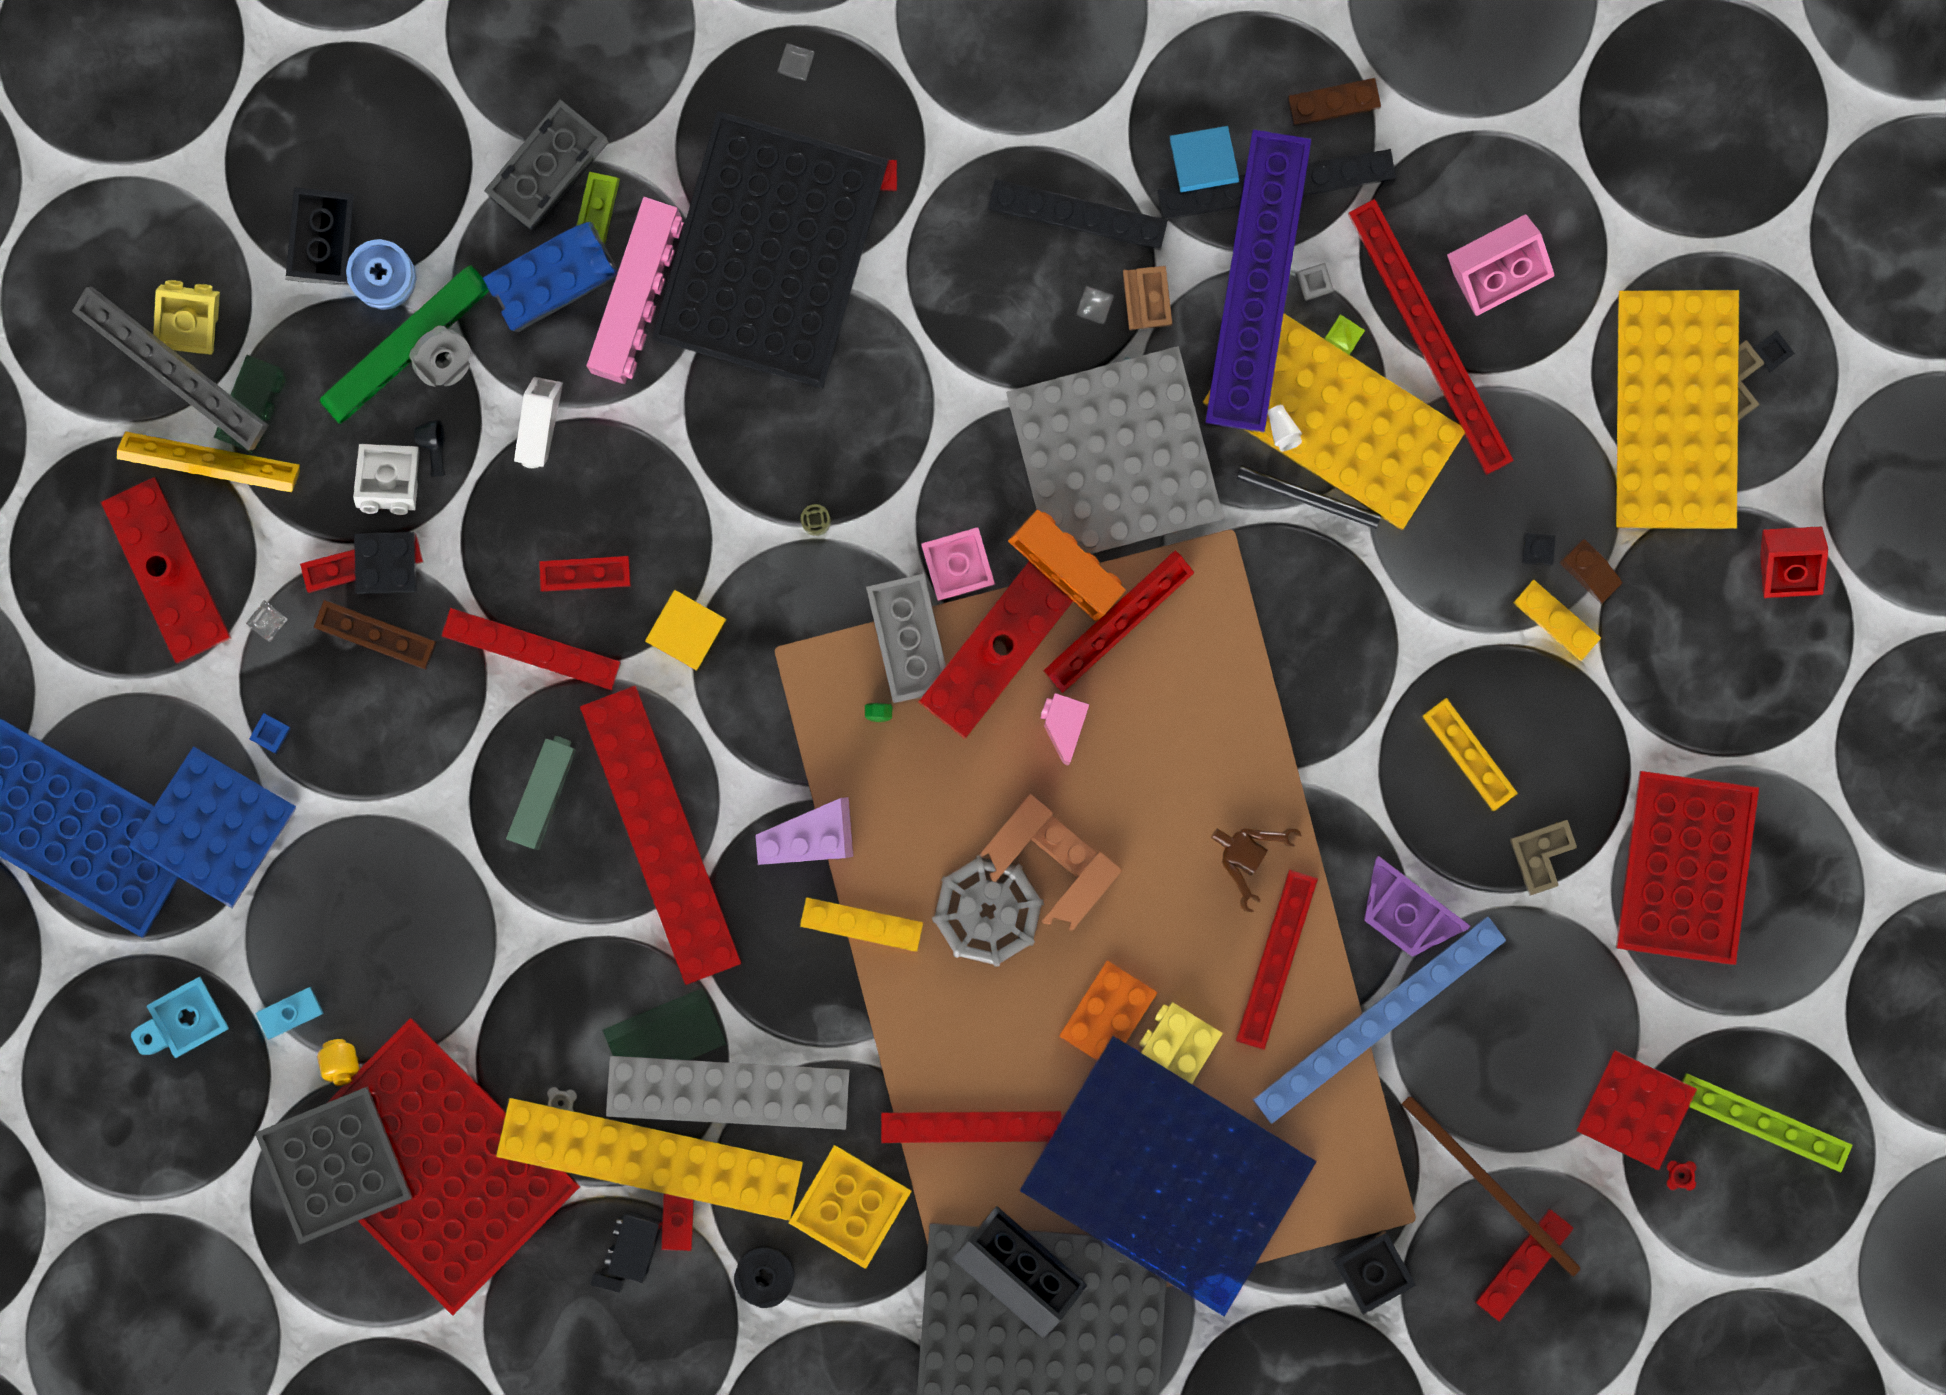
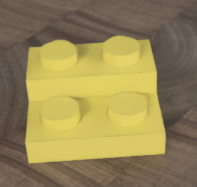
M165 281V285H160L156 289L153 335L172 350L212 355L214 352L215 325L218 321L220 292L212 291L213 287L207 284H196L193 289L183 287V282Z
M1173 1002L1169 1006L1163 1004L1155 1017V1020L1159 1023L1153 1032L1147 1030L1139 1043L1143 1047L1140 1053L1192 1084L1223 1033Z

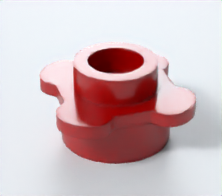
M1672 1160L1667 1164L1666 1168L1669 1171V1179L1666 1185L1670 1190L1685 1188L1691 1191L1696 1187L1694 1172L1697 1167L1694 1162L1677 1163ZM1679 1173H1683L1684 1177L1679 1178Z

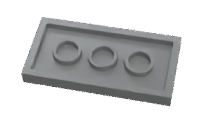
M924 573L866 587L893 704L922 697L946 667Z

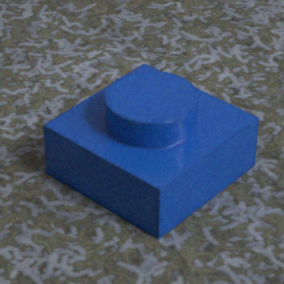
M263 713L249 739L277 754L291 727Z

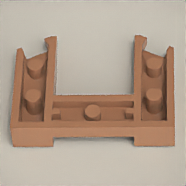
M1030 794L980 855L981 857L990 855L996 869L995 872L990 873V877L996 882L1030 840L1035 842L1077 878L1043 918L1042 922L1051 925L1053 918L1070 922L1069 930L1073 931L1123 870L1100 851L1096 853L1052 816L1053 812Z

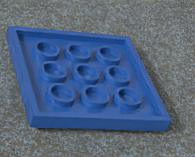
M193 746L129 844V848L233 909L292 817L296 806Z

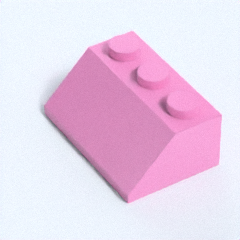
M1526 214L1447 254L1453 274L1476 316L1555 276L1541 232Z
M1055 693L1053 700L1046 699L1040 718L1046 720L1044 727L1062 763L1069 765L1089 704Z

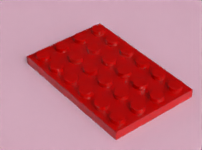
M1639 771L1616 949L1736 965L1759 787Z

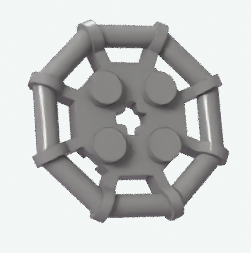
M981 855L976 856V859L949 876H943L937 908L932 921L937 924L953 950V956L993 964L994 967H999L1000 963L1029 945L1033 946L1038 918L1044 901L1039 898L1023 872V866L1019 863L1018 865L1010 864L1003 875L1009 877L1004 884L986 880L984 870L995 872L996 869L991 859L983 858ZM979 871V882L966 890L957 885ZM1014 880L1027 899V902L1018 903L1009 889ZM954 890L961 895L957 913L947 915ZM983 903H987L989 906L993 904L996 906V910L993 912L995 916L993 919H989L987 916L983 918L980 916V912L983 910L981 906ZM1029 907L1022 932L1015 927L1019 909ZM958 919L967 933L962 942L948 920ZM1010 932L1019 937L997 951L996 941ZM972 938L990 942L992 952L967 945Z

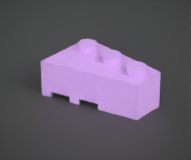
M849 797L837 799L756 834L758 865L853 857Z

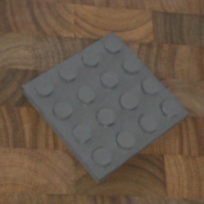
M368 1087L255 1132L299 1245L412 1199Z

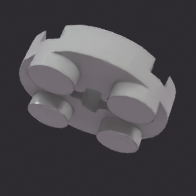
M437 326L417 341L411 349L409 356L414 372L425 384L433 387L444 384L446 387L455 384L467 373L470 366L468 360L471 349L468 342L458 332L447 329L444 326ZM447 352L444 355L446 360L443 363L441 361L435 363L438 354Z

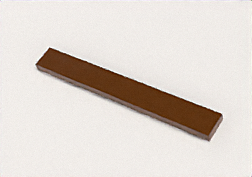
M1409 1096L1401 1104L1572 1277L1581 1270V1267L1412 1096Z

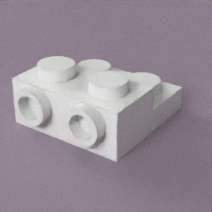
M359 444L353 494L356 508H360L362 512L368 514L377 513L378 509H390V512L396 515H405L408 513V510H415L418 489L419 447Z

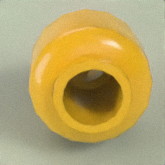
M334 1039L325 1042L322 1046L323 1048L317 1054L322 1078L325 1081L333 1082L335 1086L350 1083L352 1081L351 1077L355 1076L359 1071L355 1047L350 1043H346L344 1039Z

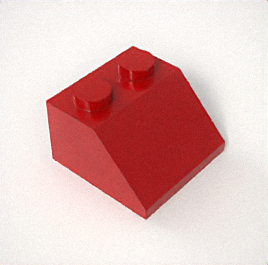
M1822 526L1763 530L1760 555L1764 598L1823 595L1829 549Z

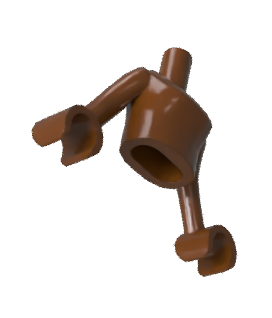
M1218 828L1214 831L1211 838L1225 847L1222 864L1234 879L1243 895L1240 905L1244 911L1254 912L1248 908L1247 901L1249 898H1253L1255 901L1260 902V898L1251 893L1238 868L1250 876L1253 875L1268 849L1253 839L1283 842L1287 846H1295L1289 842L1288 835L1293 832L1301 837L1299 830L1286 829L1283 833L1244 828L1235 833L1233 837H1230Z

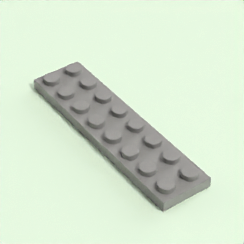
M610 1056L606 1116L846 1130L849 1069Z

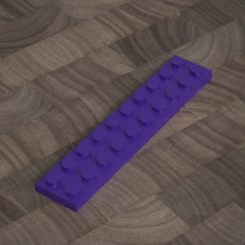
M1252 130L1205 420L1207 424L1265 432L1311 139Z

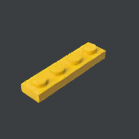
M806 897L800 927L917 952L923 922Z

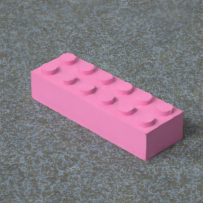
M643 197L587 363V368L591 374L622 384H626L627 378H633L637 367L634 357L637 350L642 351L647 334H644L646 322L651 323L655 314L656 306H654L653 300L656 294L661 295L666 279L663 278V271L665 266L670 267L675 254L672 246L674 238L679 239L683 231L684 222H682V217L677 207Z

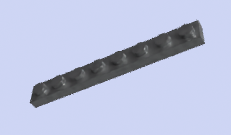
M93 287L85 288L72 310L73 313L247 450L255 449L269 426L267 423Z

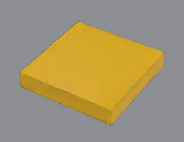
M674 590L645 642L698 671L727 619Z

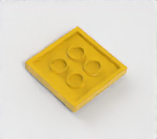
M834 1145L790 1219L789 1224L866 1269L912 1190Z

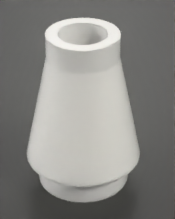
M1278 405L1269 409L1267 414L1270 419L1275 446H1279L1280 451L1283 452L1302 443L1300 437L1302 432L1288 415L1284 406Z

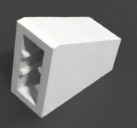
M533 377L524 393L514 458L515 462L522 463L524 467H543L548 459L563 382Z

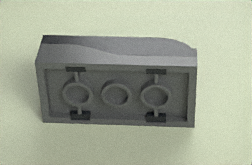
M559 99L486 187L484 192L530 231L534 230L552 212L609 142L606 136Z

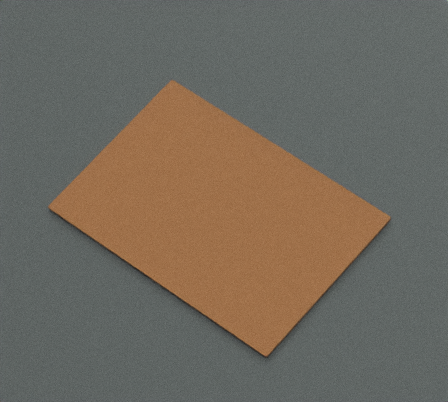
M1231 529L1101 562L1100 566L1107 573L1110 572L1116 575L1122 582L1121 586L1126 589L1113 606L1175 550L1184 558L1194 571V574L1062 693L1043 670L1097 622L1073 601L966 739L962 738L919 704L920 698L893 704L874 622L785 644L775 649V656L814 807L816 809L837 799L849 797L853 857L828 859L839 904L923 922L917 952L848 937L893 1112L1061 1111L1062 1142L901 1143L927 1244L930 1223L979 1226L991 1211L998 1206L1024 1230L1169 1241L1166 1287L1400 1227L1411 1224L1416 1220L1371 1047L1273 1123L1268 1121L1252 1100L1360 1016L1362 1011L1235 532ZM1008 587L932 606L946 665ZM995 641L993 644L995 652L999 655H1006L1005 645L1000 641ZM1055 693L1089 704L1069 765L1062 763L1044 727L1046 720L1040 718L1046 699L1053 700ZM867 703L891 704L893 706L892 719L886 722L867 720L865 718V705ZM1030 794L1053 812L1052 816L1096 853L1100 851L1123 870L1073 931L1069 930L1070 922L1055 918L1052 919L1051 925H1047L1042 922L1043 918L1077 878L1035 842L1030 840L1011 864L1018 865L1019 863L1023 866V872L1039 898L1044 901L1034 935L1035 943L1033 946L1029 945L1000 963L999 967H994L993 964L953 956V950L937 924L932 921L937 908L943 876H949L976 859V856L980 855ZM1218 828L1230 837H1233L1235 833L1244 828L1283 833L1286 829L1299 830L1301 837L1293 832L1288 835L1289 842L1295 846H1287L1283 842L1253 839L1268 849L1253 875L1250 876L1238 868L1251 893L1260 898V902L1255 901L1253 898H1249L1247 901L1248 908L1254 912L1244 911L1240 905L1243 895L1234 879L1222 864L1225 847L1211 838L1214 831ZM989 854L983 857L991 859ZM984 870L986 880L993 881L990 877L992 872ZM1293 870L1318 878L1269 1038L1265 1050L1235 1040L1288 871ZM979 871L957 885L966 890L979 882ZM1002 874L996 882L1004 884L1009 876ZM1014 880L1009 889L1018 903L1027 902V899ZM954 890L947 915L957 913L961 895ZM983 903L981 905L983 910L980 912V916L982 918L987 916L989 919H993L995 917L993 912L996 910V906L994 904L989 906L987 903ZM1029 907L1019 909L1015 927L1022 932ZM958 919L948 920L962 942L967 933ZM1010 932L996 941L997 951L1019 937ZM972 938L967 945L992 952L990 942ZM1107 960L1158 992L1110 1068L1059 1036ZM1173 1002L1223 1033L1192 1084L1140 1053L1143 1047L1139 1043L1146 1031L1150 1030L1153 1032L1159 1023L1155 1020V1017L1163 1004L1169 1006Z

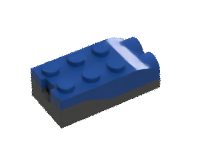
M586 222L559 234L483 277V280L491 295L497 297L503 309L501 313L510 330L520 332L615 279L618 269L594 224Z

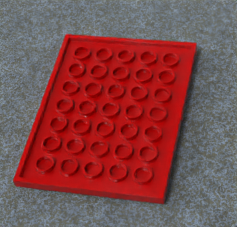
M410 1018L359 1069L358 1073L351 1077L352 1081L344 1085L328 1102L362 1088H369L412 1199L358 1220V1222L453 1316L581 1186L567 1172L496 1157L506 1111Z

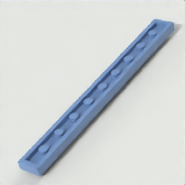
M1485 917L1252 1100L1270 1123L1275 1122L1503 944L1506 939L1491 919Z

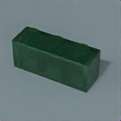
M246 355L231 396L261 420L269 421L275 407L272 404L275 393H280L285 383L284 370L278 366ZM217 427L214 435L215 439L252 453L253 450H247L221 428ZM263 436L261 437L260 441L258 442L255 448H258L260 446Z

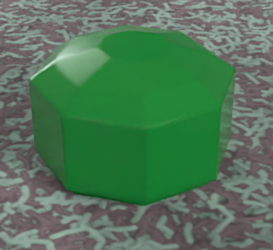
M867 703L865 705V718L867 720L886 722L892 719L893 706L891 704Z

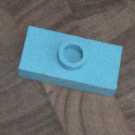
M312 987L306 988L256 1012L268 1040L324 1014Z

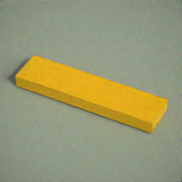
M1447 698L1422 715L1423 719L1492 811L1497 810L1518 794Z

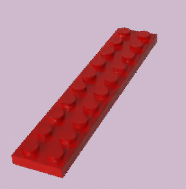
M632 686L580 706L685 985L742 964L637 687Z

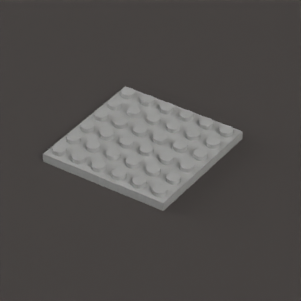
M1179 346L1006 392L1036 509L1049 514L1055 520V525L1063 533L1071 534L1077 540V545L1085 553L1094 554L1224 519Z

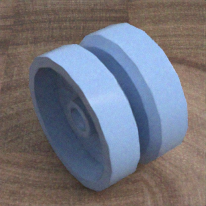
M382 239L367 241L357 247L349 257L346 268L347 281L354 294L368 306L380 310L396 308L406 302L413 293L417 280L415 266L405 251L395 243ZM386 271V276L382 275V279L378 280L379 272Z

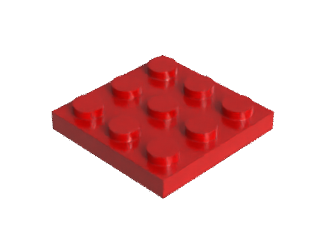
M1614 1050L1577 1128V1132L1659 1171L1698 1089Z

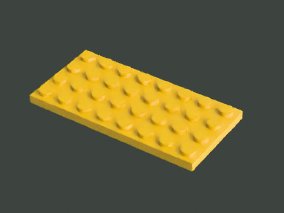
M1739 290L1619 291L1616 528L1737 529Z
M1283 314L1268 410L1275 406L1283 405L1288 415L1302 432L1300 436L1302 443L1288 451H1280L1279 446L1274 444L1268 414L1264 433L1245 430L1369 510L1381 515L1382 518L1401 530L1405 528L1465 433L1461 425L1286 314ZM1210 391L1202 402L1206 406H1208Z

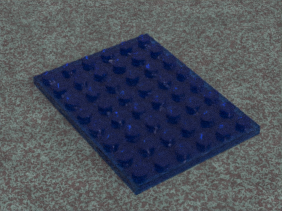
M1111 1036L1018 1191L1225 1317L1317 1161L1115 1036Z

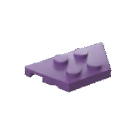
M1377 856L1374 862L1364 916L1366 923L1411 957L1469 929V924L1381 857Z

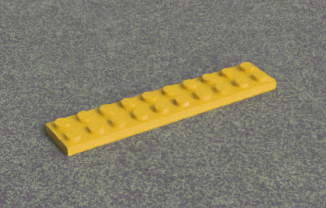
M509 1098L496 1156L789 1221L803 1162L513 1098Z

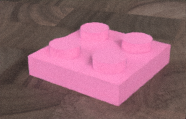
M978 527L921 544L938 601L995 585Z

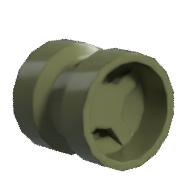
M812 504L803 510L801 524L808 534L820 536L829 530L831 518L825 507L819 504Z

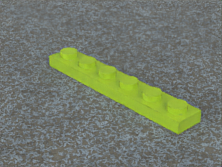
M1685 1073L1682 1082L1698 1089L1690 1108L1833 1170L1842 1172L1853 1146L1852 1144Z

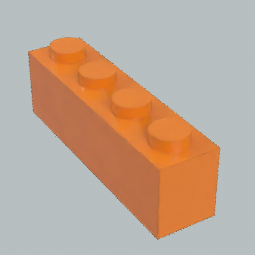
M1037 509L1008 542L1093 620H1099L1126 589L1121 586L1122 582L1116 575L1110 572L1107 573L1100 566L1099 560L1094 555L1088 552L1085 553L1077 545V540L1071 534L1063 533L1055 525V520L1049 514Z

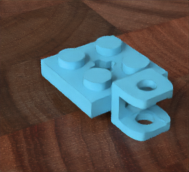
M198 977L148 1004L147 1008L153 1019L134 1029L131 1033V1038L142 1055H151L169 1046L173 1056L178 1058L227 1031L229 1027L202 978ZM185 1009L189 1012L194 1011L196 1017L193 1018L194 1024L191 1026L187 1022L182 1024L180 1018L183 1017L182 1011ZM147 1034H150L152 1037V1042L149 1045L144 1041V1037Z

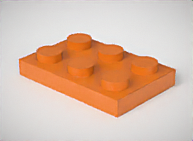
M1107 960L1059 1036L1110 1068L1158 992Z

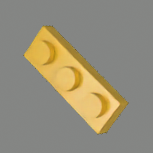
M1532 580L1513 602L1580 661L1585 658L1601 639L1599 635L1535 580Z

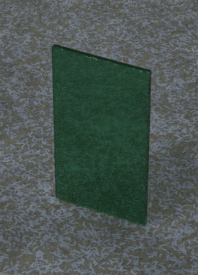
M703 988L602 1030L613 1056L657 1059L672 1056L675 1060H690L726 1045Z

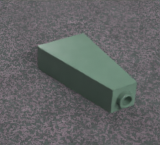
M554 736L553 741L545 739L506 837L507 840L535 850L541 849L576 753V749L570 747L572 741L558 736Z

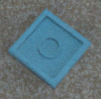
M1228 126L1170 136L1180 192L1239 182Z

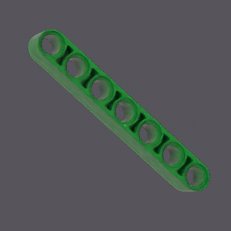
M472 265L464 268L328 390L319 400L321 405L339 424L349 419L412 362L409 356L410 351L424 334L437 326H444L449 329L489 292L483 277Z

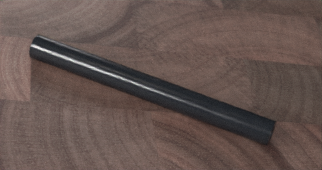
M1241 465L1236 478L1377 529L1381 518L1379 514Z

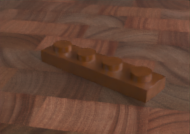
M326 600L322 603L313 627L425 670L437 643L436 641Z

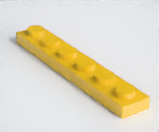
M126 431L117 449V459L280 491L292 492L300 472L299 464Z

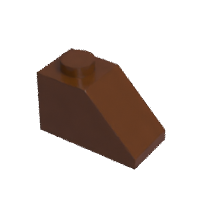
M1585 539L1581 540L1559 562L1601 604L1623 583L1606 559Z

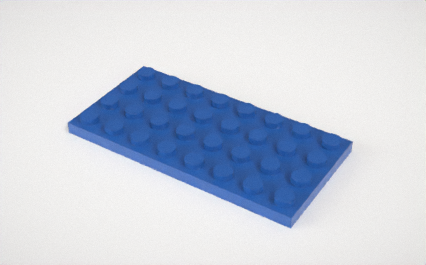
M0 718V857L144 938L179 878L129 848V844L154 808V805Z

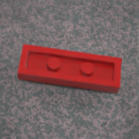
M629 556L539 561L541 592L631 587Z

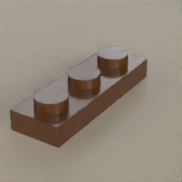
M1375 78L1288 96L1293 126L1381 108Z

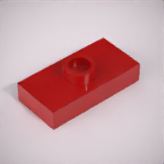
M664 1193L661 1250L692 1251L694 1200Z

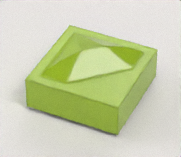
M1340 314L1325 340L1350 355L1365 330Z

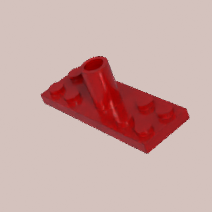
M153 477L102 501L103 509L175 663L178 664L231 639L157 478ZM166 561V571L161 576H158V565Z
M1028 562L918 703L962 738L966 739L1072 604L1073 600L1039 569ZM995 641H1000L1005 645L1006 655H999L993 649Z

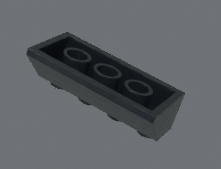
M998 1206L991 1211L952 1258L1042 1338L1063 1319L1087 1287L1085 1282Z

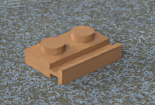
M1166 266L1123 270L1129 330L1172 326Z

